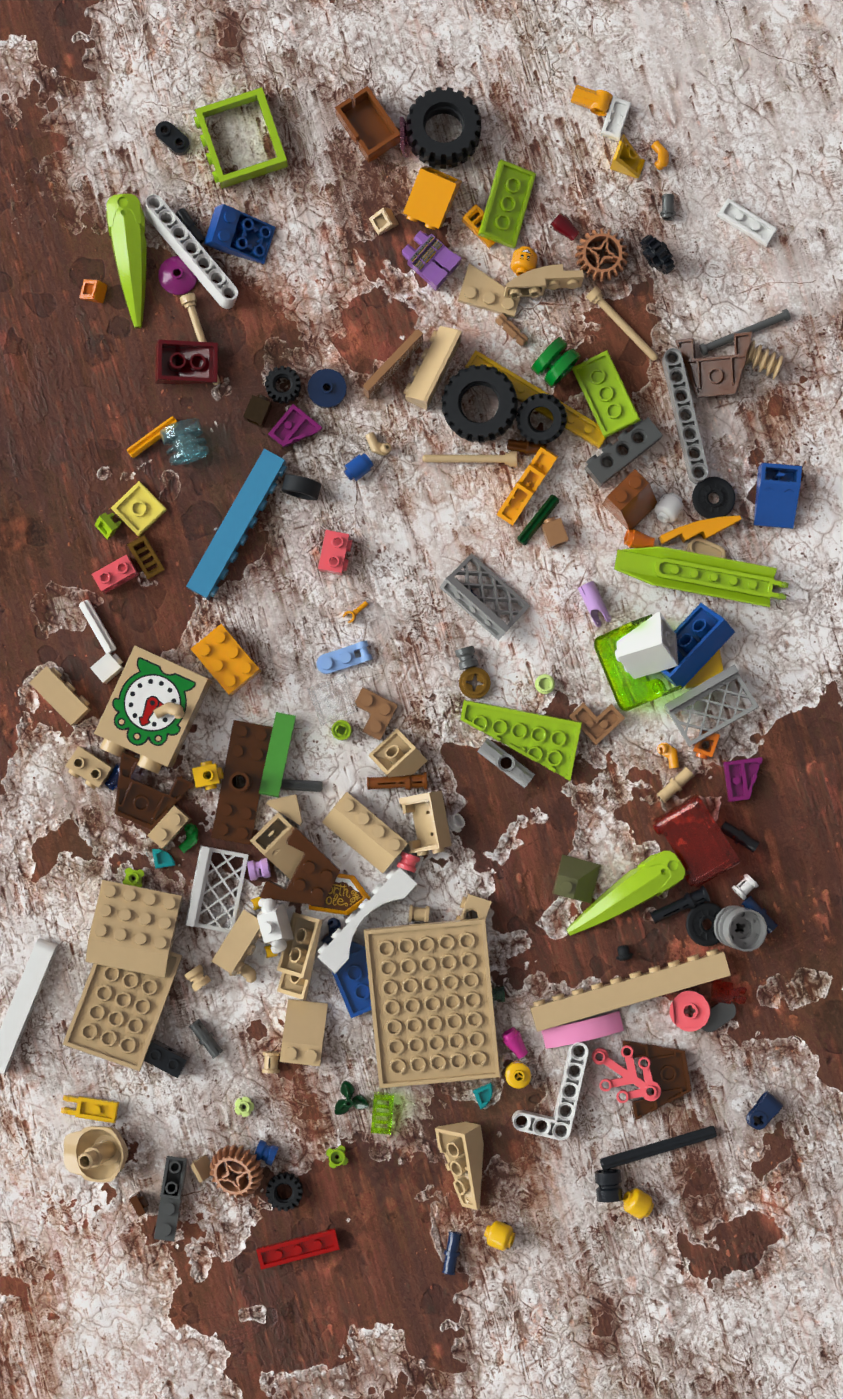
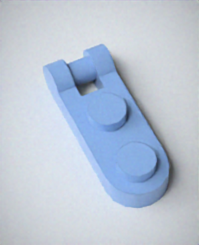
M367 640L321 655L316 663L318 670L323 674H331L373 660L372 655L369 654L367 649ZM360 650L361 657L356 658L354 651Z

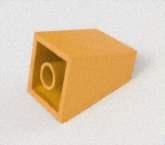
M427 165L420 168L403 213L411 221L418 222L420 220L424 222V226L429 229L436 230V228H441L462 180Z

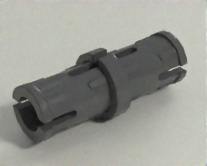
M197 1019L189 1026L200 1040L199 1044L207 1049L213 1059L223 1052L214 1040L212 1032H208L200 1019Z

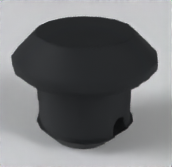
M622 945L617 948L619 956L616 959L619 961L628 960L634 954L630 953L629 946Z

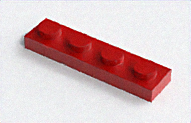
M333 1228L259 1247L256 1251L262 1270L340 1250L336 1229Z

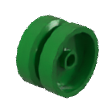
M561 336L544 350L531 367V370L538 376L547 372L544 382L551 388L572 370L581 356L574 348L565 352L568 343Z

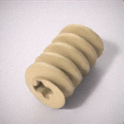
M753 340L745 365L747 366L752 362V369L759 366V373L766 369V376L768 377L773 373L772 380H774L783 364V356L781 355L776 359V352L769 355V348L762 352V345L760 344L755 348V341Z

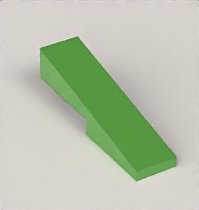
M276 712L259 794L279 798L296 722V716Z

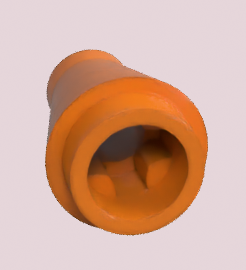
M628 529L624 537V545H628V548L653 547L655 538L636 529Z

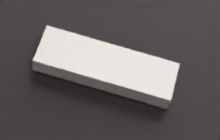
M729 198L717 214V217L767 247L778 230Z

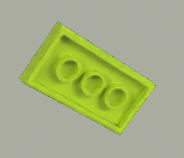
M502 159L499 160L478 233L479 236L513 249L516 247L536 173Z
M607 350L572 368L604 438L641 421Z

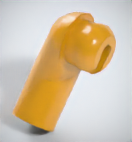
M657 140L651 145V148L658 155V160L655 161L654 165L658 170H662L669 163V153Z
M665 742L659 744L657 752L668 758L669 769L678 768L677 749Z

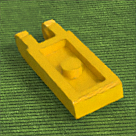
M63 1095L64 1101L77 1103V1108L62 1107L61 1113L75 1115L78 1118L116 1123L119 1102L85 1096Z

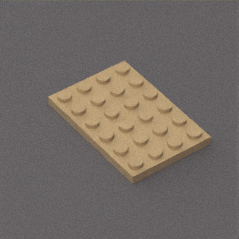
M171 952L165 978L93 964L63 1045L140 1072L183 956Z

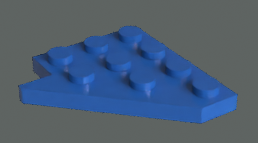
M351 941L349 960L336 974L333 973V976L350 1017L354 1018L372 1009L365 946Z

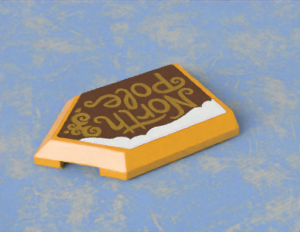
M339 873L323 905H309V910L349 915L359 908L358 906L366 898L368 900L371 898L354 875Z

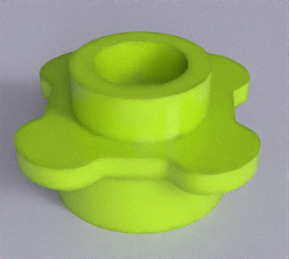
M130 867L127 868L123 884L142 887L144 871L141 869L138 871L133 870Z
M339 1145L338 1148L327 1149L326 1155L329 1157V1166L331 1168L348 1163L344 1146Z

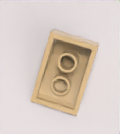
M288 999L280 1062L320 1067L328 1003Z

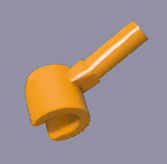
M365 601L353 611L345 612L343 614V617H346L347 614L351 613L353 618L348 623L354 622L356 620V615L359 614V612L363 610L368 605V603Z

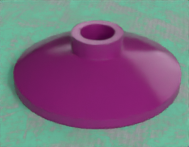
M179 256L168 258L159 269V282L168 293L174 295L186 294L197 283L196 276ZM175 271L181 272L179 276H174Z

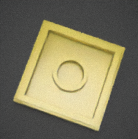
M140 481L111 507L138 537L167 511Z

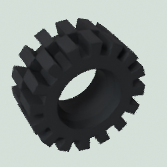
M280 366L281 368L275 367L273 371H269V375L265 378L268 396L274 402H279V404L283 402L288 404L291 400L293 402L295 397L299 396V391H301L299 376L294 369L291 370L288 366L287 368H284V366ZM280 378L288 379L291 383L290 389L286 392L278 391L275 387L277 380Z
M280 1172L269 1181L266 1188V1197L268 1198V1203L272 1204L271 1207L278 1208V1211H288V1209L292 1210L300 1203L303 1185L300 1183V1179L294 1176L295 1174ZM281 1184H288L292 1188V1195L288 1199H282L277 1194V1188Z

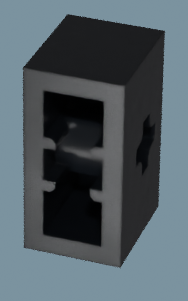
M153 1039L144 1061L178 1078L190 1057Z

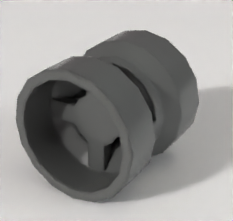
M474 646L455 650L456 657L460 660L458 664L460 670L479 665L478 660L473 657L475 653Z

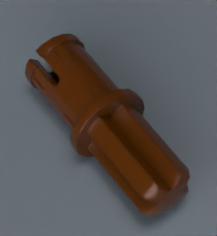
M509 439L506 447L510 451L523 452L525 455H536L540 447L544 446L547 448V444H534V442Z

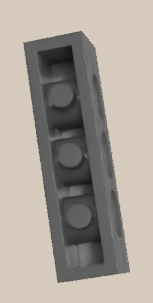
M649 417L645 420L641 418V421L632 425L634 428L630 432L625 430L617 437L618 441L613 445L611 442L602 449V454L598 457L594 455L586 461L588 465L585 467V470L598 487L605 484L662 438V433ZM638 434L642 436L643 442L636 443L633 440V435ZM625 447L628 453L620 455L617 448ZM603 459H609V460H611L612 466H611V467H605V466H603L602 460H603Z

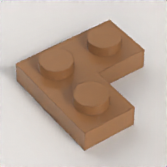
M363 687L354 703V706L371 714L362 732L381 740L398 705Z
M582 703L568 716L571 720L582 722L580 730L595 746L625 719L612 704L596 717Z

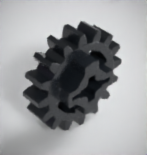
M647 235L641 240V248L644 250L642 254L648 261V264L663 274L667 275L670 273L675 265L671 259L673 255L668 250L667 245L657 240L656 237L653 238L652 235Z

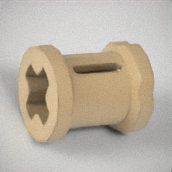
M410 904L408 922L422 921L428 923L430 906L423 908L414 907Z
M263 1051L265 1057L262 1072L280 1073L278 1058L281 1052Z

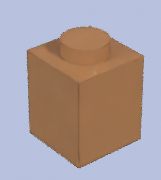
M555 517L544 520L545 524H542L541 530L549 549L568 543L569 539L561 518L555 519Z

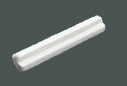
M89 600L81 602L79 607L105 653L114 652L116 646Z

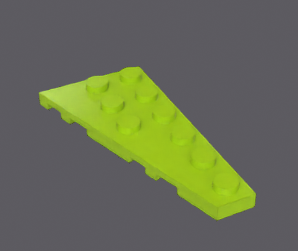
M464 699L460 720L571 781L582 722Z

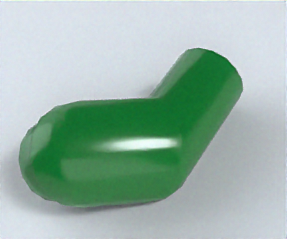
M191 823L184 827L186 840L178 846L184 854L198 842V828Z

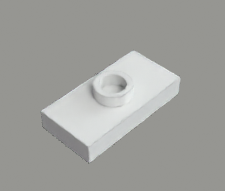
M616 97L612 98L600 134L601 136L619 141L631 102Z

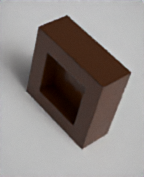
M137 1192L129 1198L138 1217L148 1211L147 1206H149L145 1195L141 1196L140 1192Z

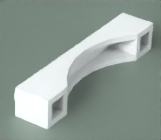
M401 868L397 871L393 869L385 877L388 881L383 886L379 884L372 891L374 896L370 900L366 898L358 906L361 910L356 915L352 913L345 920L347 925L342 930L338 928L332 934L333 940L329 945L324 943L317 951L319 953L317 958L334 974L349 960L352 938L364 918L385 904L404 900L416 887L417 883Z

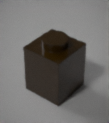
M258 394V397L252 395L243 415L244 420L263 428L272 408L269 398Z

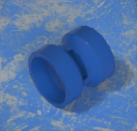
M260 1139L255 1154H257L256 1160L262 1159L265 1161V1164L272 1166L279 1147L267 1145L266 1141Z

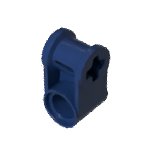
M766 1091L746 1115L747 1124L756 1130L765 1128L771 1119L780 1112L783 1103L769 1091ZM754 1116L759 1117V1124L753 1119Z

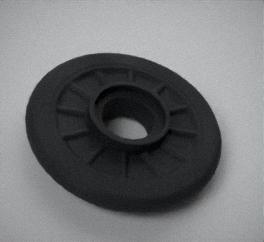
M705 478L704 481L698 483L694 488L692 494L693 506L702 517L707 519L727 516L735 505L734 489L730 483L722 478ZM716 493L719 496V502L711 503L708 498L709 494Z
M703 902L695 906V909L690 910L686 919V929L688 935L695 943L701 946H713L720 942L714 932L715 918L722 910L718 905ZM707 918L712 923L709 930H705L702 925L703 921Z

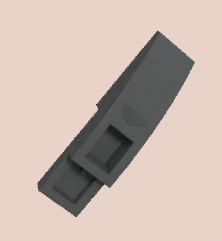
M167 1156L154 1239L175 1242L182 1204L187 1158Z

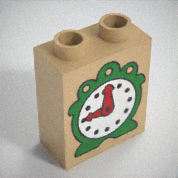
M134 645L94 734L104 738L100 748L118 757H121L122 751L125 752L126 748L138 753L140 757L137 765L156 774H159L162 765L173 768L212 681ZM167 702L181 705L185 715L181 719H176L174 715L166 714L158 719L153 710Z

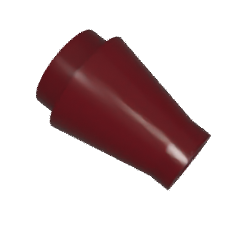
M561 212L550 224L554 231L569 238L571 241L580 233L567 215H563Z

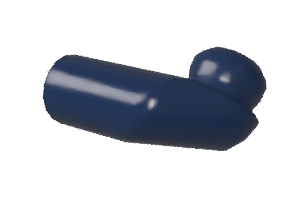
M336 918L328 920L329 933L321 939L323 944L329 945L333 940L332 934L338 928L341 929V923Z

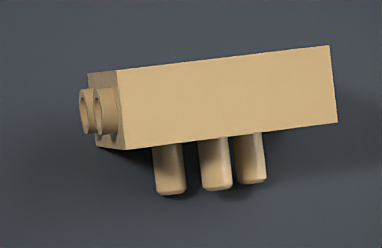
M442 790L399 798L403 814L412 812L417 840L409 841V854L417 852V856L429 854V850H432L433 854L445 852V847L452 846Z

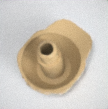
M90 1126L65 1136L64 1165L69 1172L81 1175L85 1180L92 1182H111L125 1166L128 1148L122 1135L116 1128Z

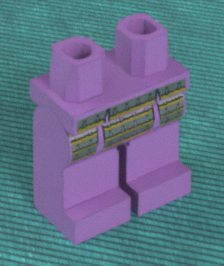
M420 230L414 237V241L420 245L418 249L415 250L408 244L402 250V255L408 260L407 265L436 291L459 266L462 258L450 251L433 234L428 236Z

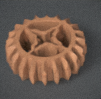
M601 228L598 234L594 229L592 230V236L586 233L585 239H580L579 243L581 245L576 247L578 252L575 254V258L579 259L576 265L582 266L580 270H583V272L587 271L586 278L591 274L593 275L592 281L600 277V282L602 283L604 277L611 281L612 276L617 278L618 272L624 271L623 266L627 265L628 261L626 258H628L629 254L624 252L627 250V245H622L624 239L617 240L618 233L612 236L611 230H608L607 234H605L604 229ZM596 242H603L600 247H589ZM608 244L615 249L617 256L609 251ZM603 248H604V249H605V250H604V254H605V255H604V257L601 259V262L599 263V259H600L599 255H600V253H602V250H603ZM586 255H589V258L595 261V267L589 263ZM614 263L610 268L601 269L604 264Z
M236 1144L232 1146L227 1145L219 1149L213 1156L209 1166L211 1168L209 1175L213 1176L212 1182H217L216 1188L223 1189L222 1194L228 1192L229 1197L235 1195L237 1199L241 1196L245 1198L249 1194H253L261 1185L264 1168L260 1166L261 1161L256 1160L257 1154L252 1155L250 1153L251 1149L246 1151L243 1145L239 1148Z

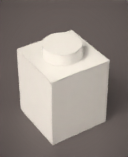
M109 652L90 667L105 684L124 669L121 665L123 661L116 653L112 655Z

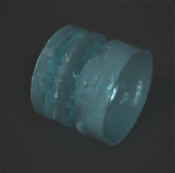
M199 419L182 420L166 426L160 431L164 446H173L166 451L167 455L171 456L169 458L171 465L189 464L210 453L208 446H204L207 443L206 439L197 438L203 434Z

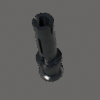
M702 885L700 889L692 893H685L683 898L651 911L650 915L656 924L688 908L690 910L695 909V906L706 901L710 902L711 899L704 885Z

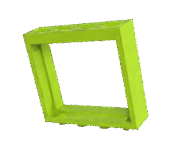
M262 87L195 109L197 116L193 118L197 129H202L203 135H200L203 147H208L209 153H206L209 165H214L215 171L212 174L215 183H220L221 189L288 167L287 159ZM258 101L277 158L223 175L204 118Z

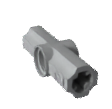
M488 738L477 751L523 788L528 785L535 775ZM506 757L511 760L510 768L504 769L501 766L500 761L502 758Z

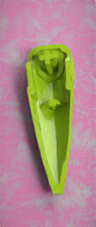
M118 194L110 197L106 203L109 236H111L119 279L134 328H142L147 254L145 215L140 201L135 195Z
M662 851L649 856L637 865V868L627 872L599 896L566 931L570 936L611 920L645 903L656 895L658 897L673 888L684 878L685 868L675 853L671 851Z

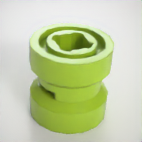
M339 720L332 725L331 731L336 739L343 741L351 736L352 728L348 722Z

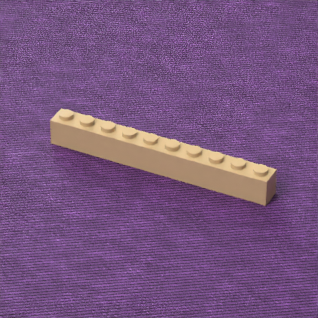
M718 949L706 951L707 955L701 957L698 954L688 956L687 961L684 962L674 960L668 962V966L660 968V965L648 968L649 972L641 974V971L630 973L629 978L622 979L620 976L610 979L611 983L605 985L599 982L590 985L591 989L583 990V988L572 990V994L564 996V993L552 996L553 1000L545 1002L544 999L534 1001L533 1005L529 1007L537 1032L731 976L723 951H718Z

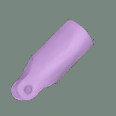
M594 581L580 586L578 590L595 625L601 627L598 610L603 614L607 622H611V616Z

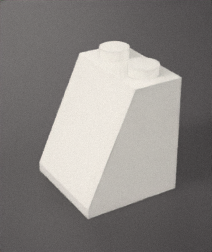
M658 612L617 641L616 659L623 664L625 671L630 673L633 679L678 666L676 633L661 612Z

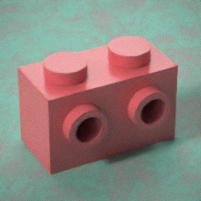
M330 530L325 531L318 566L319 571L342 575L343 571H347L349 560L346 559L347 551L351 552L353 540H349V534Z

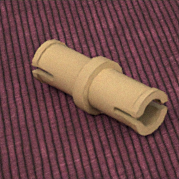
M685 767L674 779L671 778L669 783L657 795L666 803L694 777L693 773Z

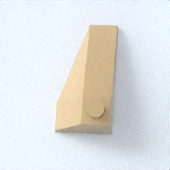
M461 1122L437 1126L435 1132L440 1153L444 1152L448 1162L445 1164L448 1171L451 1170L455 1179L453 1185L462 1207L474 1210L480 1209L484 1146L481 1125Z

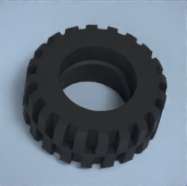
M437 87L435 92L428 90L425 92L424 97L420 95L416 99V104L411 105L407 115V141L409 146L412 147L413 154L415 156L419 155L421 162L425 163L428 161L429 166L434 168L435 165H440V169H446V165H451L454 168L458 166V162L465 163L468 160V156H472L475 153V148L478 147L481 136V115L478 114L479 109L477 105L472 104L473 100L469 96L465 98L464 92L460 90L457 93L453 92L451 87H447V90ZM438 114L452 115L462 124V133L451 142L435 141L426 133L425 126L427 121Z
M471 365L467 369L459 370L458 374L453 375L449 379L450 382L444 388V395L441 401L442 412L449 427L459 437L470 442L485 443V441H493L497 437L503 436L508 428H511L517 415L518 399L512 382L503 372L501 373L495 367H487V365ZM478 385L491 388L496 393L499 401L498 410L494 417L481 423L469 420L461 408V401L465 392Z

